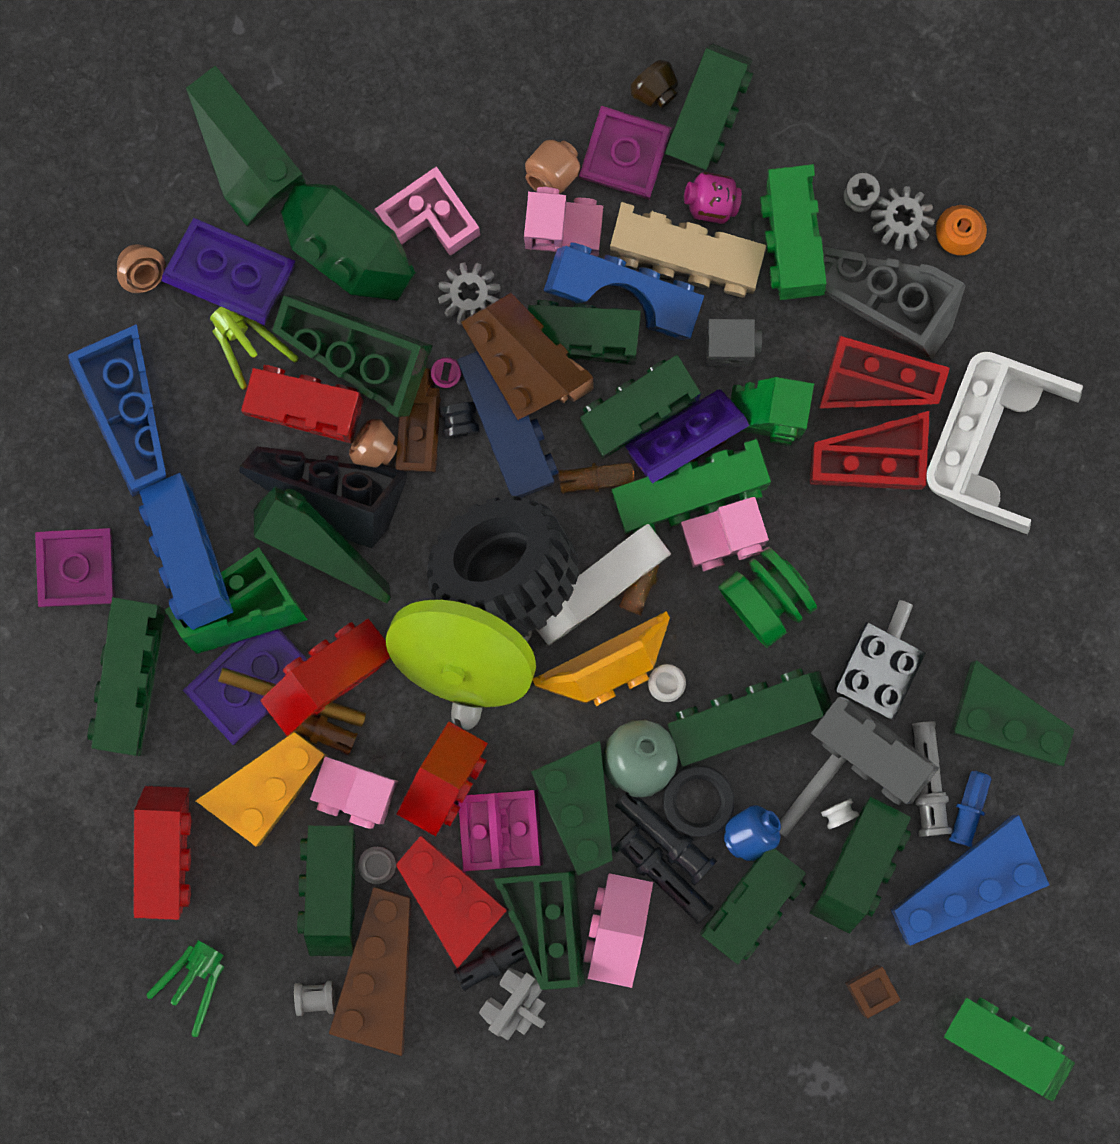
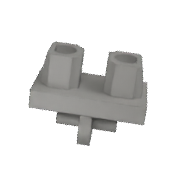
M509 968L499 984L512 993L506 1004L502 1005L494 998H490L479 1011V1014L491 1025L488 1030L506 1040L510 1039L515 1030L525 1035L532 1023L540 1028H543L546 1023L544 1019L538 1016L546 1003L537 998L542 990L536 977L527 972L523 974Z

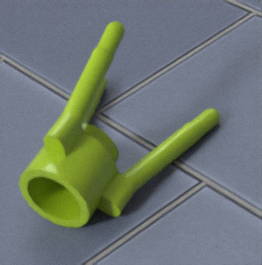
M223 307L218 308L210 316V320L216 327L212 332L219 340L242 390L247 388V384L227 337L230 341L238 339L249 355L255 358L257 352L244 335L248 330L246 323L291 361L298 362L299 357L260 323Z

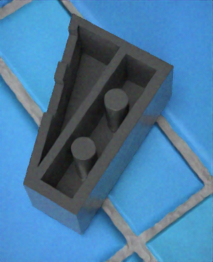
M838 697L811 732L812 735L823 742L822 746L837 758L842 756L852 763L851 769L868 782L873 779L884 788L881 792L897 805L902 801L906 804H912L939 769L933 762L849 698Z

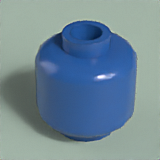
M752 805L729 819L725 828L726 833L724 834L726 847L737 858L755 861L766 851L773 850L779 845L781 838L780 820L774 812L767 811L761 806Z

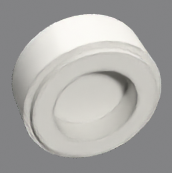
M669 664L655 668L648 680L650 693L661 702L677 700L683 694L686 687V680L682 671L676 666Z

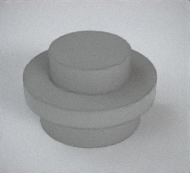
M371 847L364 851L359 859V872L369 883H385L395 873V857L384 847Z

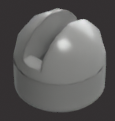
M453 701L451 719L456 726L469 730L478 724L482 707L463 705Z

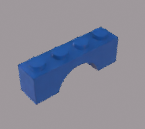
M571 242L569 247L563 246L557 249L544 292L575 303H582L588 301L603 286L621 287L632 293L642 305L646 318V328L678 340L691 338L704 295L694 292L695 286L679 280H674L673 284L659 280L661 274L650 269L639 268L637 272L626 268V261L614 256L605 255L604 259L590 255L592 249L578 243Z

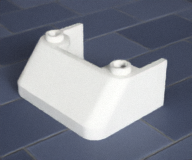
M982 352L975 355L967 367L927 470L928 486L935 494L974 515L1028 534L1031 519L999 508L1000 491L993 481L979 476V471L1004 407L1016 412H1027L1037 405L1043 390L1079 403L1083 385L992 352Z

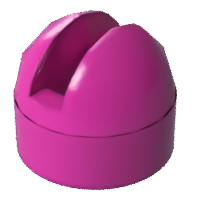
M450 357L439 358L434 362L431 369L433 382L442 388H450L456 385L461 376L458 362ZM444 362L452 364L449 370L448 381L441 380Z

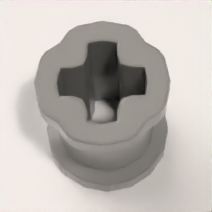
M868 173L854 175L849 180L844 191L843 198L845 204L854 212L863 213L870 210L879 196V183L874 176ZM859 185L863 186L865 192H870L866 200H861L859 194H853Z
M327 980L326 984L308 986H303L302 983H295L294 1002L296 1016H303L304 1012L327 1011L329 1015L335 1014L334 981Z

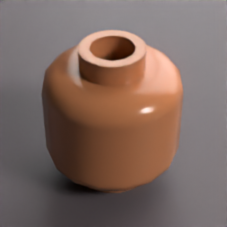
M544 141L525 163L526 180L535 191H537L538 187L556 188L559 190V194H561L580 173L576 149L566 141Z

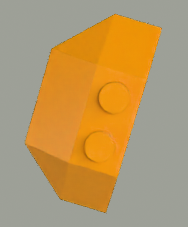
M666 611L533 678L532 681L537 688L583 703L593 700L595 705L598 706L616 697L614 689L626 683L629 689H632L649 680L647 672L654 668L670 617Z

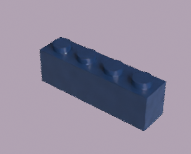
M478 351L457 359L510 495L523 498L555 485L552 476L559 473L551 453L544 455L538 441L545 438L537 418L530 421L527 415L517 420Z

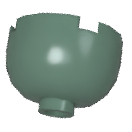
M646 719L632 720L618 727L607 740L602 754L603 771L609 782L618 789L619 787L623 791L629 792L628 795L634 797L652 796L662 791L674 777L679 759L670 732L660 724Z

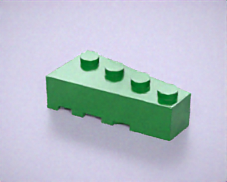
M757 439L744 443L746 449L737 452L726 449L705 458L703 463L698 464V461L686 463L653 484L645 477L612 489L611 494L625 535L634 534L646 524H649L655 532V525L669 521L670 527L677 526L683 521L690 520V514L704 510L705 514L717 511L719 507L726 506V502L738 498L741 501L751 497H755L756 500L762 498L761 491L768 488L771 480Z

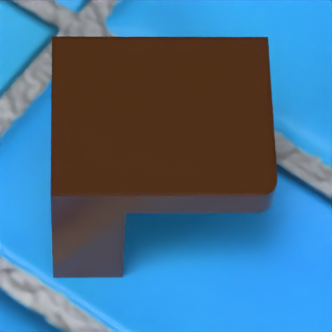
M876 965L845 982L862 1015L867 1019L901 1001L884 968L880 965Z

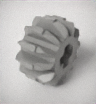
M907 186L904 187L901 197H899L894 188L888 191L889 200L879 197L876 204L881 210H873L870 216L874 220L881 221L873 226V233L886 232L881 240L883 245L888 244L891 238L896 239L894 247L897 251L902 249L904 240H906L910 249L916 248V237L924 241L929 237V233L923 227H932L935 222L933 218L923 216L932 211V204L920 206L919 203L922 201L924 194L919 192L914 199L909 198L911 190ZM898 211L903 216L909 215L911 217L907 226H904L902 221L895 222L894 219Z
M460 263L461 275L457 276L451 269L446 272L452 284L448 282L439 283V289L449 293L438 297L440 305L451 304L446 309L445 316L450 318L459 312L457 323L463 326L461 322L466 319L467 315L471 316L486 307V305L499 300L496 297L490 296L501 291L499 284H489L494 278V273L488 271L480 277L482 267L479 263L474 265L472 273H468L466 263ZM465 287L470 291L474 288L478 289L476 291L477 300L472 301L469 298L464 301L460 298H463L462 289Z

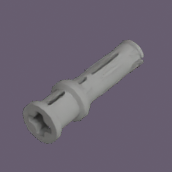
M935 721L912 724L915 749L926 757L925 743H927L928 759L939 767L938 771L915 799V805L919 806L922 829L918 831L919 837L952 834V828L948 827L946 803L949 802V797L946 796V792H942ZM930 782H931L932 793H930V787H929V783H930ZM932 808L934 809L935 825L933 823Z

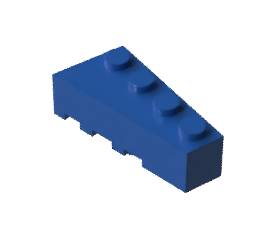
M137 324L69 354V364L132 497L140 494L139 490L166 479Z
M1012 815L990 834L979 840L972 848L953 860L938 874L891 908V911L905 943L911 946L1047 887L1049 882L1020 816Z

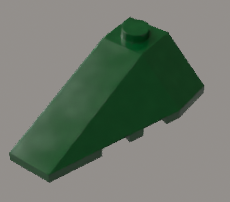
M216 66L186 87L224 198L248 227L289 196L298 182L305 183L303 174Z
M275 486L256 505L253 510L255 538L388 603L391 598L389 583L306 502L305 497L299 492L292 489L284 491Z

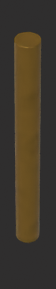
M224 667L218 679V682L265 696L276 685ZM333 702L325 706V709L319 713L358 727H362L366 716L364 712Z

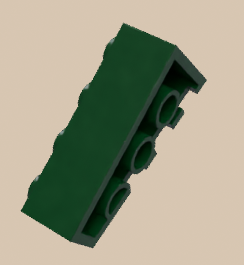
M298 295L283 296L272 330L274 333L310 358L319 361L329 368L330 372L339 378L345 379L368 398L374 399L387 408L386 410L394 416H410L433 345Z
M802 668L781 675L783 683L769 687L767 681L745 688L747 695L734 700L730 693L711 700L712 708L699 712L697 706L675 713L678 720L668 723V727L682 767L822 718L832 706V702L821 672L816 671L804 675Z

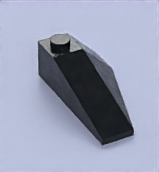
M259 446L240 465L239 470L241 474L269 492L275 486L284 491L292 489L299 492L305 497L306 502L344 539L369 548H373L389 528L407 479V472L396 470V468L382 463L375 468L340 463L339 456L326 455V460L308 459L299 451Z

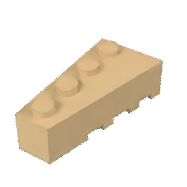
M621 202L610 245V256L626 261V268L637 270L638 265L651 268L653 271L660 273L661 278L673 279L674 274L687 277L689 284L702 288H709L710 283L725 287L724 292L733 296L745 297L746 293L754 294L766 245L724 232H715V236L711 237L707 235L708 230L700 225L686 222L679 223V226L671 225L672 221L666 218V215L653 211L650 214L637 215L633 213V205Z

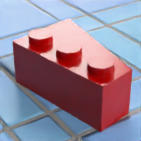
M839 335L818 407L823 409L939 404L950 368Z
M264 365L263 370L252 369L241 412L248 417L352 444L364 400L355 388L336 384V386L321 384L322 380L300 374L299 378L286 376L285 370Z
M929 411L814 442L811 447L810 484L922 490L926 486Z
M369 618L358 626H355L353 622L344 626L334 635L337 640L331 644L327 639L320 642L308 652L311 657L306 661L298 657L282 670L286 676L260 700L287 737L296 731L309 717L318 715L325 709V706L341 695L348 693L391 659L387 651L386 640Z
M145 786L134 809V918L179 920L183 908L190 905L191 887L190 884H185L186 871L190 870L191 849L187 848V835H190L191 813H189L190 788Z
M423 835L416 840L396 864L449 956L458 968L503 916L507 908Z

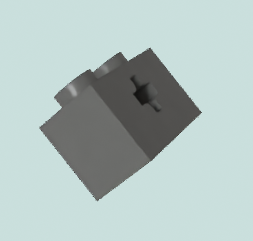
M709 319L706 329V367H751L754 357H759V353L762 350V330L755 329V319Z

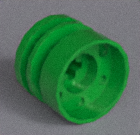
M766 547L760 552L769 568L765 569L754 558L749 561L751 570L756 577L754 580L750 581L743 574L736 571L718 586L719 591L734 612L766 648L770 647L787 633L780 619L782 614L785 613L796 623H800L803 620L798 609L795 607L796 603L809 614L817 609V604L813 600L809 587L789 561L780 557L770 547Z

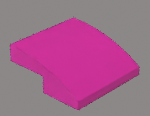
M538 790L467 795L463 803L458 802V806L461 807L459 819L463 871L543 865Z

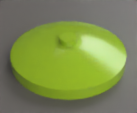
M424 600L409 604L396 613L386 636V647L390 658L409 680L440 698L463 705L497 707L513 703L527 693L536 671L534 653L519 632L499 617L480 608L460 602Z

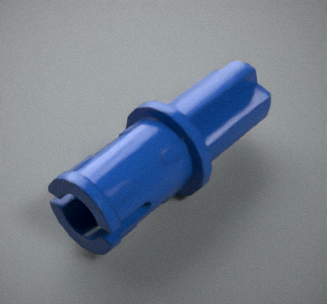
M978 771L970 773L961 804H956L959 811L949 841L972 848L980 816H985L986 813L982 810L992 781L991 776Z

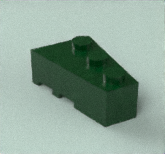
M870 797L861 808L859 816L856 818L841 848L842 852L833 871L829 872L825 880L827 884L820 899L813 904L809 914L849 934L866 915L872 917L881 900V896L876 894L881 882L884 884L889 882L897 864L891 862L896 850L903 851L910 838L911 831L906 828L911 817Z

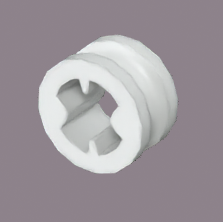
M851 798L821 812L823 817L825 816L829 819L828 829L837 827L859 816L857 811L851 809V804L853 803Z

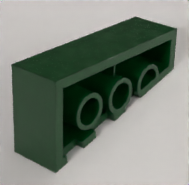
M112 597L107 620L106 644H104L100 664L103 666L101 681L97 682L94 693V703H97L96 717L91 718L87 733V739L92 741V749L141 756L165 623L166 608L156 604Z

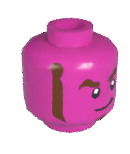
M702 172L696 177L694 183L688 182L684 193V204L689 205L690 213L694 219L724 224L730 217L737 215L742 193L741 189L737 188L732 177Z

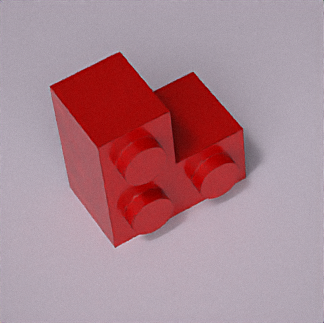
M448 722L420 766L396 815L435 837L443 824L450 827L461 808L455 804L456 800L463 803L473 783L468 781L469 777L477 780L487 762L481 756L488 743Z

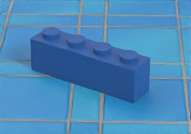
M178 473L139 490L143 505L139 506V511L146 526H151L153 536L149 537V542L156 557L161 558L163 567L159 568V574L166 588L171 589L173 598L169 599V605L177 620L183 619L194 630L233 613L193 488L181 473Z

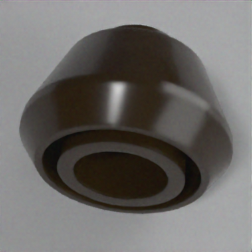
M658 60L646 68L631 84V96L651 108L659 105L660 108L667 106L678 95L675 91L678 81L671 63Z

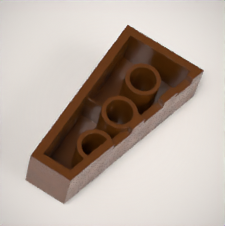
M378 886L373 887L329 1031L330 1035L399 1056L403 1055L409 968L411 896Z

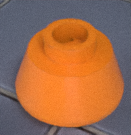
M956 205L948 208L941 214L936 224V237L939 244L947 252L954 255L963 256L975 252L981 247L986 238L987 228L985 220L976 209L970 206Z

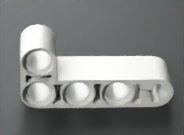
M646 524L580 574L576 585H572L574 591L569 601L562 603L563 610L556 617L552 615L546 621V626L540 630L535 629L547 645L559 640L670 556V551L652 527Z

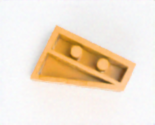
M294 732L197 799L196 802L253 845L260 846L328 755L299 733Z

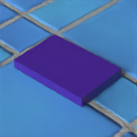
M193 218L162 275V282L265 325L295 267V261Z
M718 389L629 442L625 447L631 458L653 484L750 425L744 414L721 389Z
M280 629L233 643L185 687L183 692L230 743L236 745L269 712L260 702L264 696L218 682L222 668L224 667L277 684L286 676L282 670L298 657H301L303 661H306L307 658Z

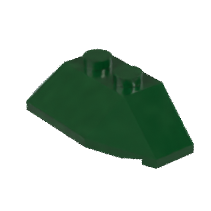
M298 182L294 186L281 209L291 249L350 295L398 301L416 272L412 264L408 263L406 253L395 231L335 185H306V183Z

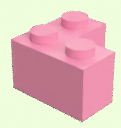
M437 167L375 208L378 219L395 231L401 245L429 226L451 256L480 236L479 226Z
M538 187L537 192L528 191L524 231L525 249L556 252L558 248L563 246L569 247L570 243L573 242L591 248L590 255L599 256L603 206L596 205L597 201L590 198H575L574 203L566 202V195H560L559 190L556 188Z
M755 497L719 507L715 512L683 521L680 524L693 568L702 566L703 572L725 565L723 558L736 554L739 560L759 555L763 551L762 546H765L769 540Z
M325 757L310 800L318 802L316 809L338 816L339 811L342 810L344 813L351 815L349 822L373 829L375 823L384 824L398 781Z
M609 873L606 888L598 887L594 909L600 910L601 913L600 915L593 914L588 937L595 938V941L587 940L583 962L590 963L587 979L632 988L644 938L653 882Z

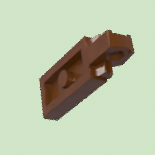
M425 368L410 416L399 417L396 470L436 472L440 418L438 409L440 408L441 398H439L440 389L434 388L431 369Z

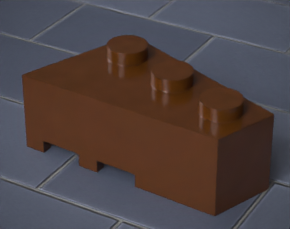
M512 293L491 303L461 322L517 420L562 398L593 378L586 369L580 371L566 356L568 351L561 343L556 346L541 331L544 326Z

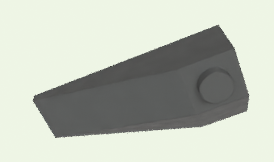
M823 247L826 275L825 294L897 341L932 360L953 329L966 285L934 266L905 264L896 259L887 258V260L866 257L862 253Z

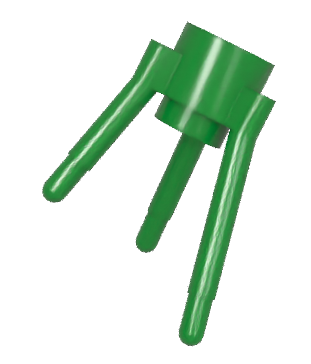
M200 940L196 942L194 947L189 945L183 956L147 993V998L152 999L187 964L185 968L189 972L171 999V1004L175 1006L179 1003L197 975L205 979L209 973L210 976L191 1033L193 1037H197L204 1022L217 979L224 969V966L220 964L224 955Z

